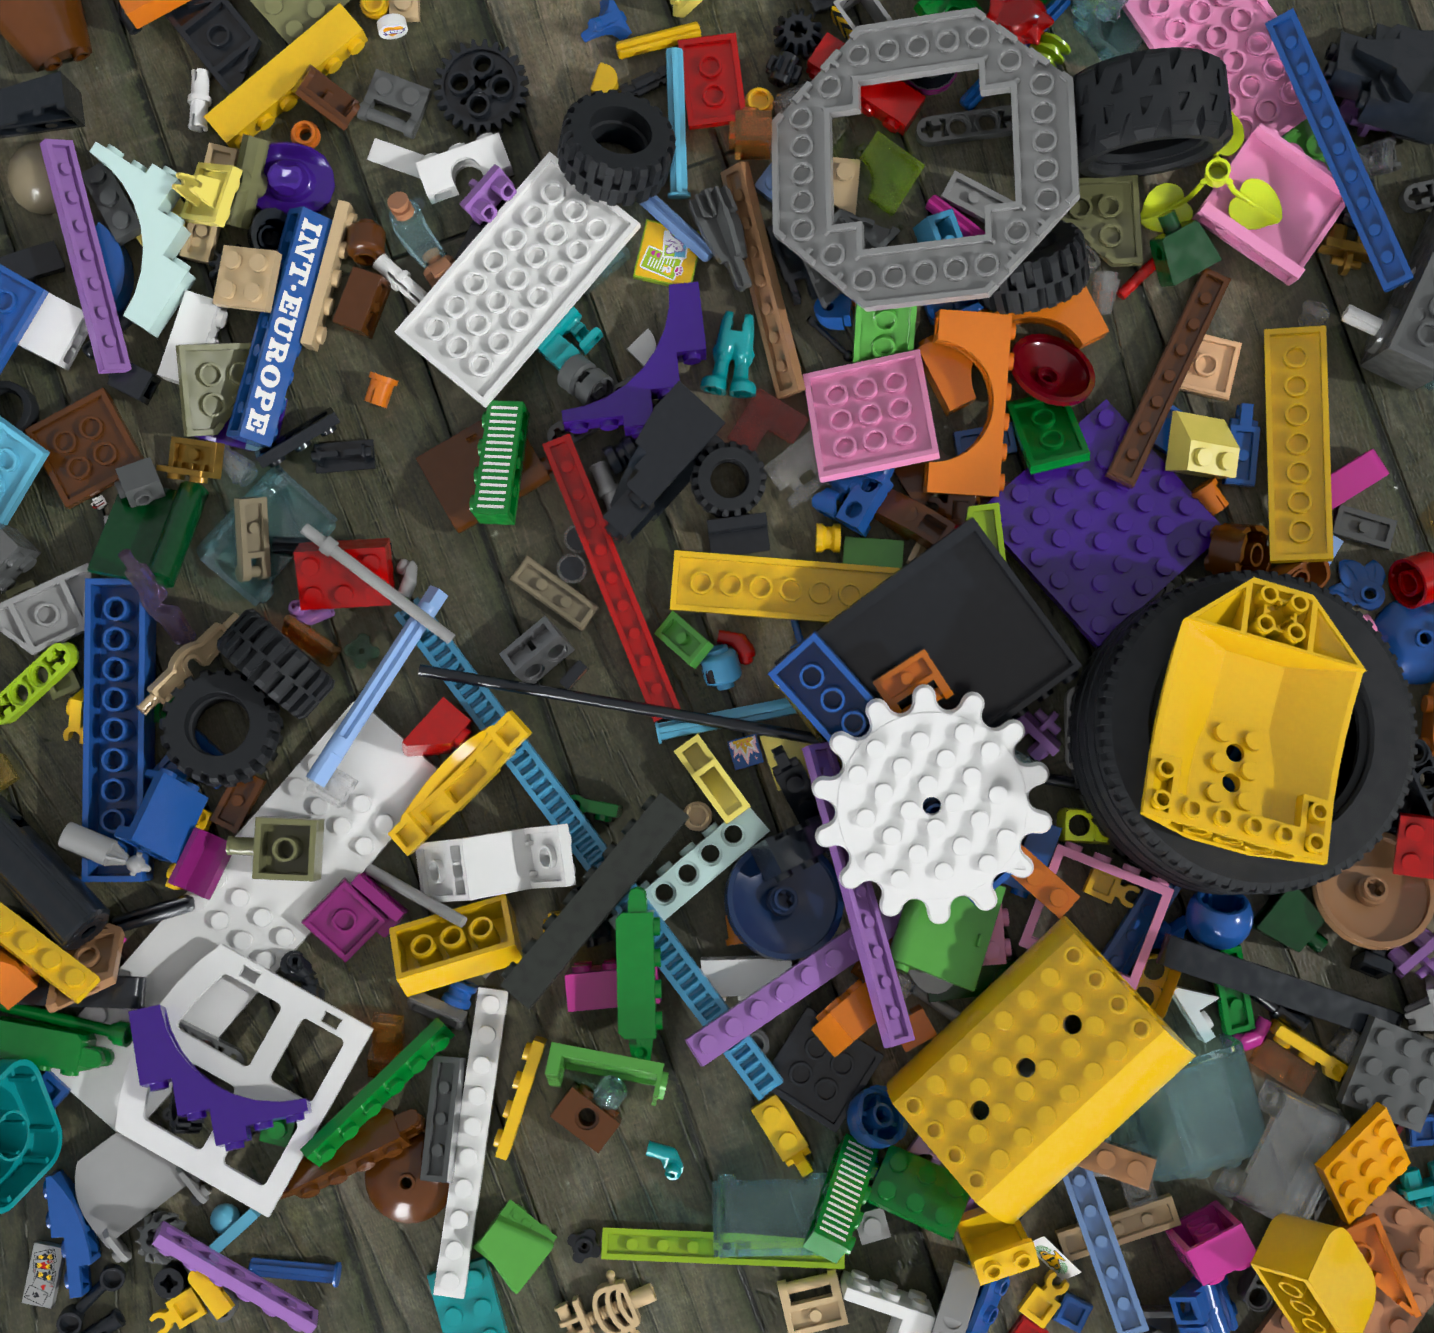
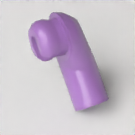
M297 599L291 601L288 605V611L291 616L306 625H314L335 616L334 609L301 610L300 601Z

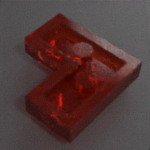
M758 388L756 396L751 399L729 434L728 440L735 441L739 445L745 444L753 452L769 430L791 445H794L808 423L809 418L761 388Z

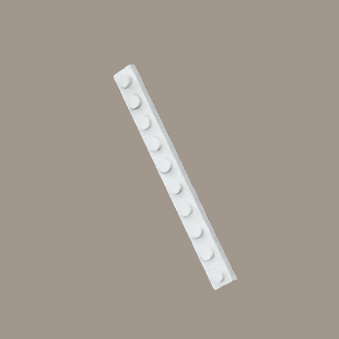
M478 987L461 1103L453 1183L449 1184L433 1295L464 1299L466 1293L509 992L502 989Z

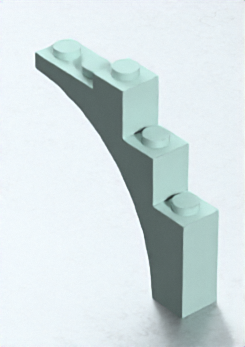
M95 142L89 152L108 167L123 183L134 203L141 225L143 244L141 273L134 296L123 316L158 338L182 302L185 291H189L196 281V278L189 272L191 267L176 257L191 235L183 226L186 221L171 212L181 197L179 193L172 189V184L181 185V182L176 177V172L167 166L161 169L152 163L150 168L147 169L136 160H133L132 163L124 160V154L114 146L108 144L105 148Z

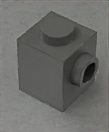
M150 457L115 469L119 481L114 482L120 499L127 497L131 508L147 505L153 500L166 496Z

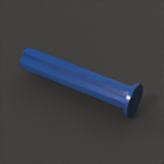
M256 1257L251 1258L248 1266L249 1271L264 1278L333 1284V1287H338L342 1269L341 1262H336L333 1265Z

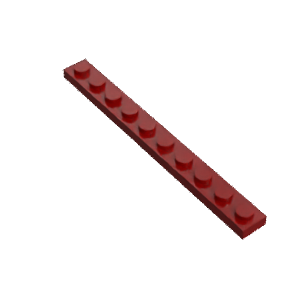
M570 433L543 443V449L645 702L681 709L613 539L604 528L606 523ZM652 717L653 722L663 719L658 717Z

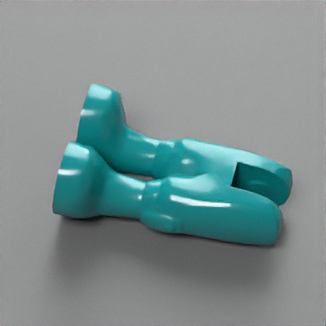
M726 311L720 324L716 345L712 349L715 362L711 375H706L702 378L700 389L714 395H726L728 368L731 360H734L735 367L729 395L733 398H754L756 396V385L749 380L748 376L749 367L755 357L753 351L754 317L751 314H745L741 329L743 331L731 330V328L733 329L734 312Z

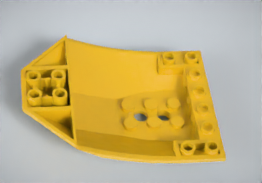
M1253 577L1183 619L1170 655L1156 712L1143 788L1141 815L1188 839L1241 854L1318 865L1327 864L1334 799L1342 753L1363 673L1367 670L1313 594ZM1229 745L1236 746L1240 750L1241 760L1239 762H1233L1227 756L1226 750ZM1223 777H1228L1233 781L1235 786L1234 792H1229L1225 789L1222 783Z

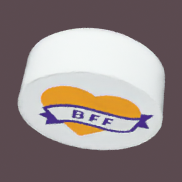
M387 14L377 21L379 36L384 39H397L408 32L406 19L400 14Z

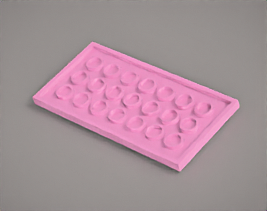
M1117 0L1149 49L1171 47L1195 48L1220 57V60L1226 64L1231 111L1238 117L1244 128V141L1242 145L1260 123L1275 128L1281 137L1307 119L1266 28L1265 23L1277 17L1267 0ZM1237 152L1230 156L1222 157L1226 159L1230 164V162L1233 160Z

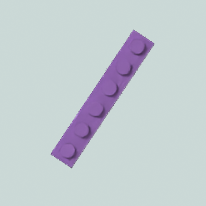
M162 1221L156 1229L152 1245L161 1254L173 1256L180 1260L187 1269L194 1272L199 1271L206 1275L215 1285L219 1287L225 1286L235 1292L241 1300L245 1302L251 1301L261 1307L267 1315L279 1317L287 1322L295 1331L312 1333L317 1327V1309L165 1221Z

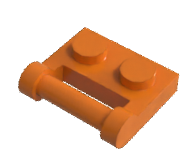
M924 648L872 681L889 708L896 713H904L911 707L910 704L901 710L898 705L899 701L912 694L918 685L928 684L932 680L938 686L934 689L937 702L944 697L948 699L954 695Z

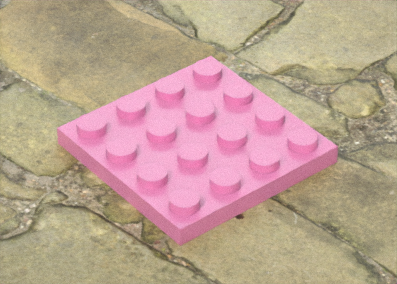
M920 349L803 374L818 475L821 483L940 459Z

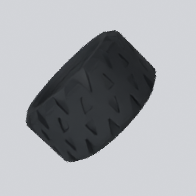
M1184 47L1142 50L1098 62L1085 68L1073 77L1079 173L1085 176L1109 178L1138 175V177L1177 170L1213 156L1232 138L1233 123L1226 64L1220 60V57L1206 51Z

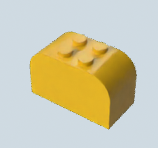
M1286 1213L1278 1214L1270 1222L1250 1264L1296 1333H1363L1374 1307L1376 1283L1371 1268L1352 1239V1236L1346 1229Z

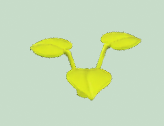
M1232 111V138L1208 162L1204 178L1200 180V183L1186 197H1184L1183 190L1176 184L1164 183L1153 188L1147 195L1140 213L1141 225L1152 231L1163 233L1157 217L1173 209L1180 223L1191 220L1193 210L1187 202L1206 184L1213 188H1219L1225 184L1228 186L1231 193L1236 196L1229 204V216L1248 230H1256L1278 224L1282 220L1280 200L1268 183L1260 179H1247L1242 184L1239 192L1235 188L1233 180L1229 178L1231 166L1226 159L1221 158L1219 155L1230 156L1234 154L1244 141L1243 125Z

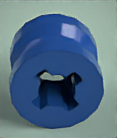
M469 980L449 984L448 991L443 993L441 999L454 1007L469 1010L471 1006L470 998L477 992L478 986Z

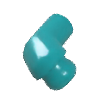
M649 1140L645 1156L661 1160L666 1178L669 1180L679 1179L683 1172V1163L677 1150L674 1147Z

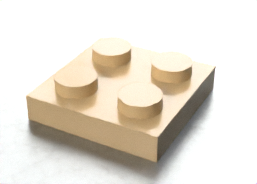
M224 245L212 304L218 307L271 313L282 254L275 250Z

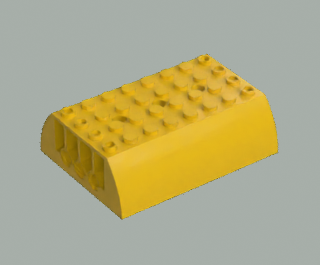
M1063 916L887 1082L886 1086L890 1100L895 1108L975 1203L1000 1221L1014 1224L1195 1058L1196 1054L1066 916ZM1071 1015L1078 1016L1082 1022L1081 1030L1076 1034H1070L1065 1028V1021ZM1025 1058L1031 1059L1035 1064V1072L1030 1077H1024L1019 1071V1064ZM978 1101L985 1102L989 1107V1114L984 1120H979L973 1113V1107Z

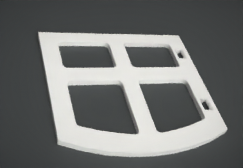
M220 944L199 960L175 984L160 1003V1005L166 1007L172 1031L182 1051L193 1064L231 1084L234 1087L233 1094L262 1101L282 1102L303 1099L275 1083L271 1076L303 1019H308L343 1040L340 1052L315 1097L310 1101L312 1113L304 1114L305 1120L296 1122L297 1129L266 1184H261L226 1164L225 1157L229 1151L225 1150V1146L218 1147L215 1145L213 1131L204 1147L197 1148L146 1118L145 1113L150 1087L145 1088L139 1084L135 1052L133 1051L118 1101L115 1131L262 1215L270 1217L304 1156L300 1149L316 1135L374 1028L228 946ZM245 966L260 974L255 983L241 976ZM226 974L276 1001L281 1007L275 1021L248 1066L241 1064L181 1030L179 1027V1022L197 1000ZM326 1012L342 1020L337 1029L322 1021Z

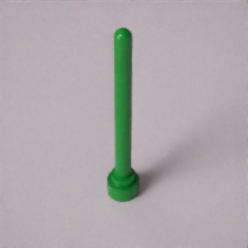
M0 1004L1 1012L106 1036L108 1040L112 1041L113 1045L128 1047L133 1041L129 1022L119 1021L110 1025L59 1012L49 1013L47 1009L29 1005H14L11 1009L7 1010Z

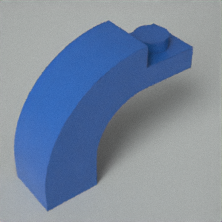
M98 222L95 228L116 310L119 314L126 308L131 298L134 285L133 265L125 246H121L115 240L112 232Z

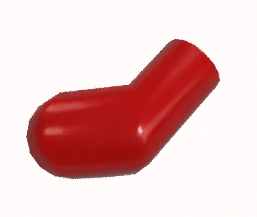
M719 630L717 644H727L733 647L738 654L741 664H751L756 652L746 635Z

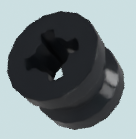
M175 1261L167 1264L154 1278L153 1285L156 1293L162 1298H175L188 1286V1273L182 1262ZM166 1280H169L172 1283V1287L168 1282H166Z

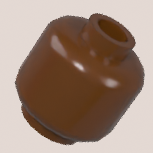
M367 218L360 219L348 227L346 251L357 264L373 265L379 256L385 254L386 232L383 227L374 220Z

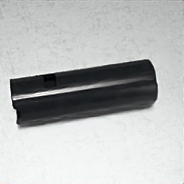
M0 794V883L59 947L65 951L80 948L88 941L90 942L106 926L110 916V909Z

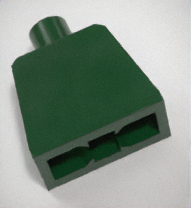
M1174 209L1157 217L1163 233L1150 240V247L1161 287L1175 286L1222 260L1197 220L1180 223Z
M1300 890L1273 894L1253 919L1252 928L1292 951L1299 953L1307 945L1315 953H1320L1328 944V939L1318 932V929L1325 920Z

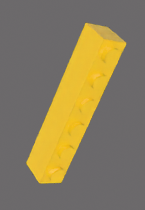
M339 3L203 117L230 148L240 149L243 134L255 136L261 130L270 128L275 122L276 117L282 112L291 110L297 104V100L300 97L291 90L310 64L327 76L338 71L342 66V62L350 55L358 54L368 41L363 29Z

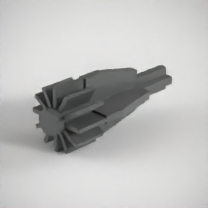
M718 186L704 189L699 194H696V199L690 200V205H688L696 227L699 228L702 238L720 265L724 264L728 269L735 289L739 292L744 291L745 288L752 286V282L743 262L748 255L744 230L739 215L736 212L738 209L730 188L727 189L726 186L720 189Z

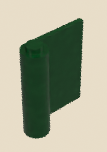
M183 481L180 483L178 490L163 487L166 496L153 500L147 505H139L133 508L130 507L127 497L120 499L119 494H117L87 568L88 572L147 584L158 590L174 587L209 496L208 490L198 483Z

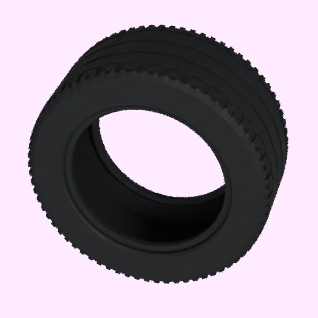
M1242 570L1210 575L1186 583L1144 605L1118 624L1101 645L1094 650L1087 661L1089 663L1088 666H1085L1081 672V676L1076 684L1078 690L1074 691L1072 704H1070L1069 710L1072 711V715L1068 717L1069 725L1067 730V737H1070V743L1067 744L1070 756L1069 763L1073 764L1071 773L1074 776L1075 787L1080 789V800L1083 801L1086 812L1091 813L1093 816L1092 822L1098 827L1102 836L1109 838L1108 843L1121 855L1128 856L1127 860L1130 863L1136 865L1142 871L1150 872L1149 875L1159 877L1169 884L1172 883L1174 886L1183 889L1217 895L1278 894L1304 889L1316 885L1317 882L1321 883L1341 874V869H1349L1357 861L1364 858V853L1371 852L1375 848V844L1383 839L1382 834L1388 832L1392 827L1391 823L1399 815L1397 810L1403 807L1405 803L1403 801L1404 797L1409 793L1410 789L1407 786L1408 783L1413 781L1412 769L1416 767V762L1413 760L1414 755H1417L1418 748H1415V741H1418L1415 727H1418L1413 715V713H1416L1415 706L1412 707L1411 705L1413 696L1407 689L1409 683L1402 676L1404 670L1402 666H1398L1396 662L1398 660L1397 656L1391 654L1389 643L1383 641L1381 638L1383 635L1380 631H1375L1372 628L1374 624L1370 620L1366 621L1363 613L1353 610V605L1349 602H1344L1338 594L1332 595L1329 593V589L1321 588L1312 581L1306 583L1304 578L1293 577L1286 573L1278 575V572L1256 570L1251 573V570ZM1253 577L1313 594L1367 670L1363 673L1342 753L1334 799L1328 862L1326 865L1241 854L1188 839L1140 814L1156 712L1170 655L1182 621Z

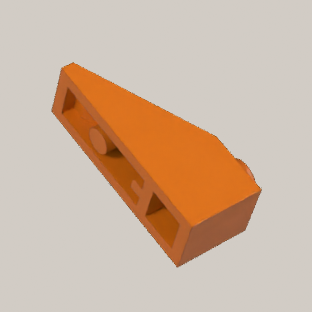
M0 947V1003L9 1010L37 988L40 975L9 951Z

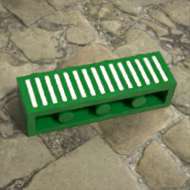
M492 400L487 406V411H484L482 414L484 433L483 439L478 441L480 460L479 467L474 469L476 488L475 494L471 495L469 502L470 512L480 524L515 525L530 413L522 401Z
M845 1134L835 1148L802 1247L835 1264L844 1254L849 1255L856 1241V1237L852 1236L853 1231L859 1227L864 1212L860 1211L862 1204L864 1205L868 1200L872 1189L868 1186L869 1180L874 1178L879 1167V1163L875 1162L879 1149L867 1148L858 1143L853 1136Z

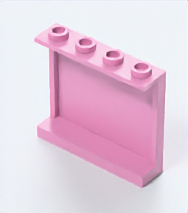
M1260 123L1250 133L1230 162L1231 172L1229 178L1233 180V184L1239 192L1242 184L1247 179H1260L1268 183L1280 200L1282 220L1278 224L1256 230H1248L1229 216V204L1236 196L1231 193L1226 184L1219 188H1213L1192 219L1197 220L1201 226L1290 286L1299 280L1306 270L1304 266L1346 205L1331 171L1328 170V166L1324 162L1312 159L1304 153V150L1298 144L1289 143L1280 137L1279 132L1275 128Z

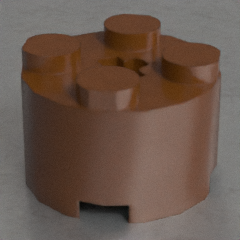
M1237 523L1215 525L1210 532L1211 542L1209 554L1204 560L1205 570L1212 572L1213 575L1242 570H1251V573L1256 570L1269 572L1272 563H1270L1269 546L1265 536L1269 535V531L1263 525Z

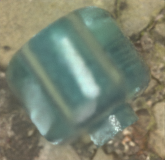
M605 1076L594 1089V1100L605 1110H616L627 1096V1087L618 1077Z

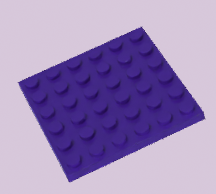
M1107 399L1078 423L1090 451V461L1030 474L1029 468H1027L1009 483L1003 492H999V497H993L987 503H999L1005 549L1094 648L1100 646L1118 624L1133 612L1142 608L1209 548L1211 529L1215 525H1221L1197 498L1194 499L1192 497V492L1174 472L1165 471L1166 464L1153 449H1151L1132 489L1105 477L1129 425Z

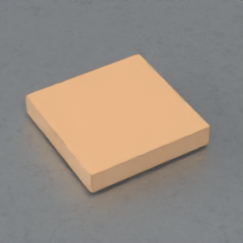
M1205 334L1179 391L1227 402L1230 398L1242 343Z

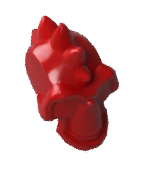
M990 0L989 12L986 15L995 24L1002 25L1017 36L1018 40L1024 45L1029 43L1039 45L1041 35L1045 29L1050 28L1054 24V19L1047 13L1046 6L1041 0Z

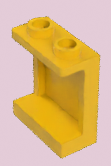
M981 1207L964 1212L957 1231L980 1286L1040 1266L1034 1242L1031 1238H1028L1019 1219L1014 1224H1008L995 1218Z

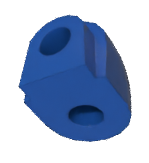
M840 294L826 309L822 307L819 298L815 301V316L818 322L825 328L845 330V327H852L853 306L852 300L848 296Z

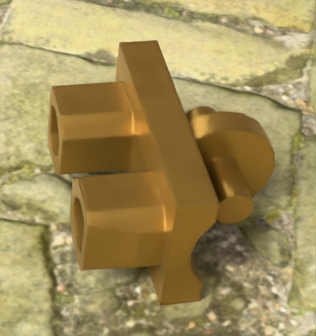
M1334 223L1326 234L1325 239L1317 247L1316 253L1330 255V264L1337 265L1338 274L1346 276L1350 268L1360 270L1362 262L1370 263V259L1358 232H1356L1355 241L1346 240L1348 227Z

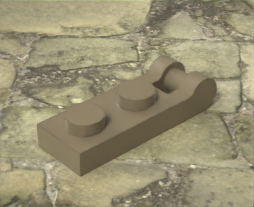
M267 497L234 498L237 548L236 578L239 582H247L255 577L258 580L269 579L271 576ZM256 558L257 561L255 566H251V559Z

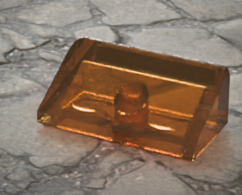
M287 614L285 616L282 633L319 662L330 667L342 651L340 650L341 648L309 625L300 622L294 615Z

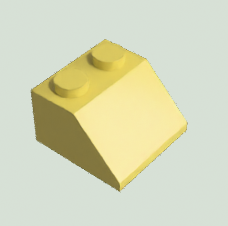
M1173 411L1165 471L1206 478L1215 477L1216 479L1236 478L1240 448L1224 419Z

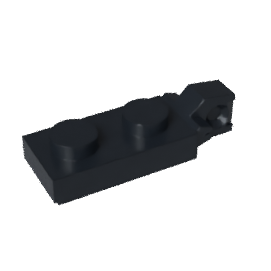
M782 745L772 749L773 757L778 764L772 768L773 775L799 824L820 814L811 789V780L800 759H797L796 756L789 759Z

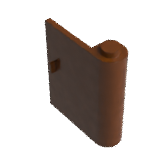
M482 420L416 458L443 509L459 534L479 523L470 512L469 502L471 495L475 494L476 488L474 469L479 467L478 441L483 439L484 433ZM528 439L526 441L519 499L552 480L549 476L553 472L545 456L539 459Z

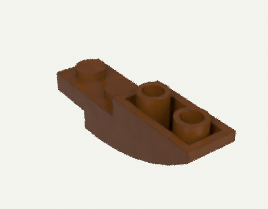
M893 489L888 492L873 517L907 541L911 538L926 549L953 531L956 525L929 507Z

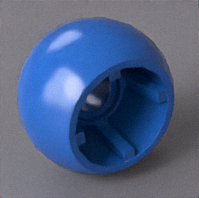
M1197 891L1190 898L1185 910L1186 924L1190 934L1200 944L1213 949L1225 950L1240 945L1249 936L1253 926V910L1250 902L1243 894L1217 895Z

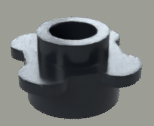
M587 1228L585 1231L577 1234L572 1233L567 1239V1243L572 1247L574 1253L572 1258L576 1263H582L584 1259L589 1257L597 1258L601 1254L602 1249L597 1245L596 1231L592 1228ZM586 1243L587 1248H583L582 1244Z

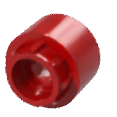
M1423 551L1399 559L1391 565L1388 574L1389 587L1395 599L1404 607L1415 609L1434 602V553Z

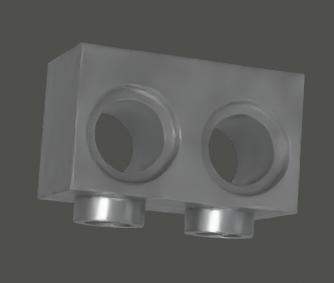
M544 616L499 655L518 679L522 682L535 684L575 649L563 633Z

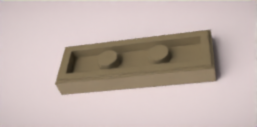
M529 556L524 558L510 578L512 582L582 632L600 608Z

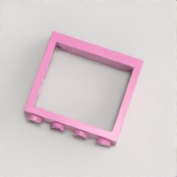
M1066 841L1064 846L1058 844L1049 865V869L1057 874L1063 856H1066L1162 894L1131 976L1119 972L1136 990L1174 889L1169 887L1167 881L1159 877L1152 876L1151 880L1139 876L1141 870L1124 863L1122 868L1110 864L1112 858L1095 852L1093 857L1081 853L1083 847L1069 841ZM1038 899L1035 901L1019 942V946L1029 949L1039 939L1033 936L1044 907Z

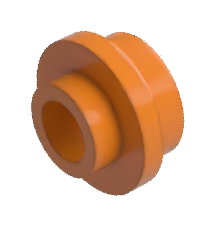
M303 120L293 126L291 130V140L293 143L302 144L314 149L320 142L321 133L315 123ZM304 133H311L310 139L302 140Z

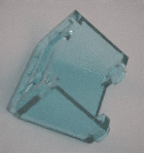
M280 464L270 468L243 496L267 497L271 562L270 578L258 580L255 577L247 582H239L235 575L237 548L234 507L197 547L199 559L255 607L260 602L265 603L274 594V579L294 558V554L274 553L272 549L273 538H307L300 533L307 523L327 537L335 529V522L338 520L328 508ZM256 558L251 559V566H255Z
M810 1173L809 1179L736 1180V1175L734 1174L718 1175V1181H712L713 1258L736 1256H820L802 1246L827 1173Z

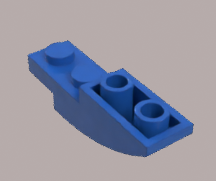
M62 1169L55 1170L45 1177L43 1183V1195L48 1200L49 1210L46 1214V1225L51 1230V1238L64 1237L61 1244L62 1257L66 1258L67 1266L64 1283L65 1287L69 1289L70 1298L83 1297L92 1288L90 1265L101 1257L99 1239L81 1212L76 1197L75 1184Z

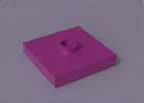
M344 877L302 919L301 923L346 963L388 920V917Z

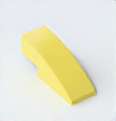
M696 734L674 751L726 824L751 807L699 734Z

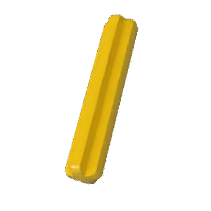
M691 22L617 41L615 44L619 59H625L678 45L677 40L701 37V29L698 22Z

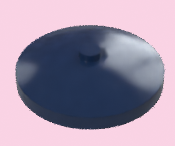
M750 850L733 866L725 886V911L734 933L751 951L771 960L793 961L807 957L832 939L842 919L844 901L835 869L823 854L817 856L818 863L804 870L799 865L791 869L794 875L778 883L775 878L765 882Z

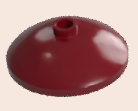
M1048 334L1028 335L1020 339L1011 351V353H1014V365L1011 372L1015 380L1025 392L1041 402L1055 406L1076 405L1086 400L1095 386V372L1089 359L1076 346L1062 338Z

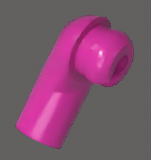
M1258 1016L1255 1022L1256 1029H1252L1245 1034L1241 1032L1232 1035L1230 1039L1231 1044L1238 1047L1239 1051L1244 1052L1260 1046L1272 1022Z

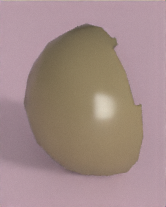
M32 140L19 147L9 160L6 173L9 191L16 202L29 212L42 215L57 213L40 143L43 140Z

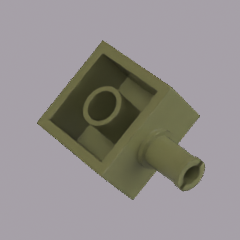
M275 816L255 817L254 838L228 836L226 853L227 855L253 856L252 879L309 882L320 880L322 875L325 819Z

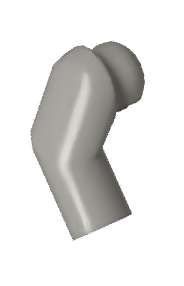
M401 559L396 571L398 574L404 575L398 592L411 600L417 585L418 567L413 560L410 562L407 559Z

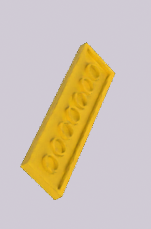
M1326 325L1264 329L1270 563L1333 561Z
M674 550L670 610L827 623L901 568Z

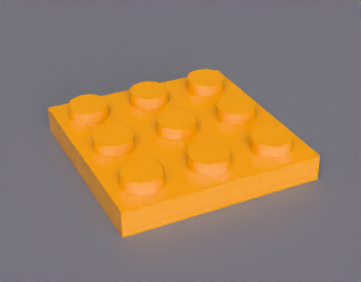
M1376 1102L1314 1165L1340 1219L1350 1225L1357 1217L1365 1213L1367 1207L1378 1196L1385 1193L1387 1187L1407 1170L1411 1162L1387 1107Z

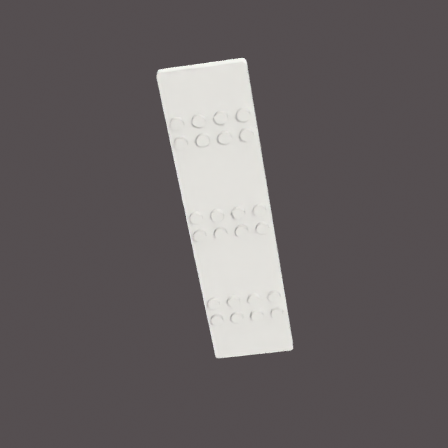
M352 702L235 836L254 838L255 817L275 816L325 819L321 879L314 882L252 879L253 856L232 855L211 899L208 900L187 891L184 895L194 898L195 909L192 912L162 920L120 967L118 976L147 977L146 1008L159 1005L175 984L199 960L220 944L228 946L270 971L277 973L280 969L281 958L286 953L297 950L312 933L301 923L302 919L344 877L352 882L358 874L366 871V868L373 863L393 840L388 833L400 822L404 811L438 767L425 756L407 757L403 753L402 748L404 738L375 712H372L325 787L307 778V773L354 704ZM245 966L241 976L255 983L260 974ZM226 974L197 1000L182 1020L220 1038L259 992ZM85 1007L78 1017L110 1025L119 1021L130 1023L128 1011L137 1009ZM95 1034L97 1038L96 1046L106 1047L114 1051L116 1059H114L112 1065L81 1071L79 1076L61 1075L60 1069L51 1068V1071L71 1089L70 1092L115 1131L118 1101L124 1076L134 1051L133 1041L128 1047L113 1045L112 1041L108 1040V1037ZM201 1040L204 1043L210 1045L211 1047L213 1046L210 1041ZM169 1082V1088L149 1092L145 1113L148 1120L172 1093V1082Z

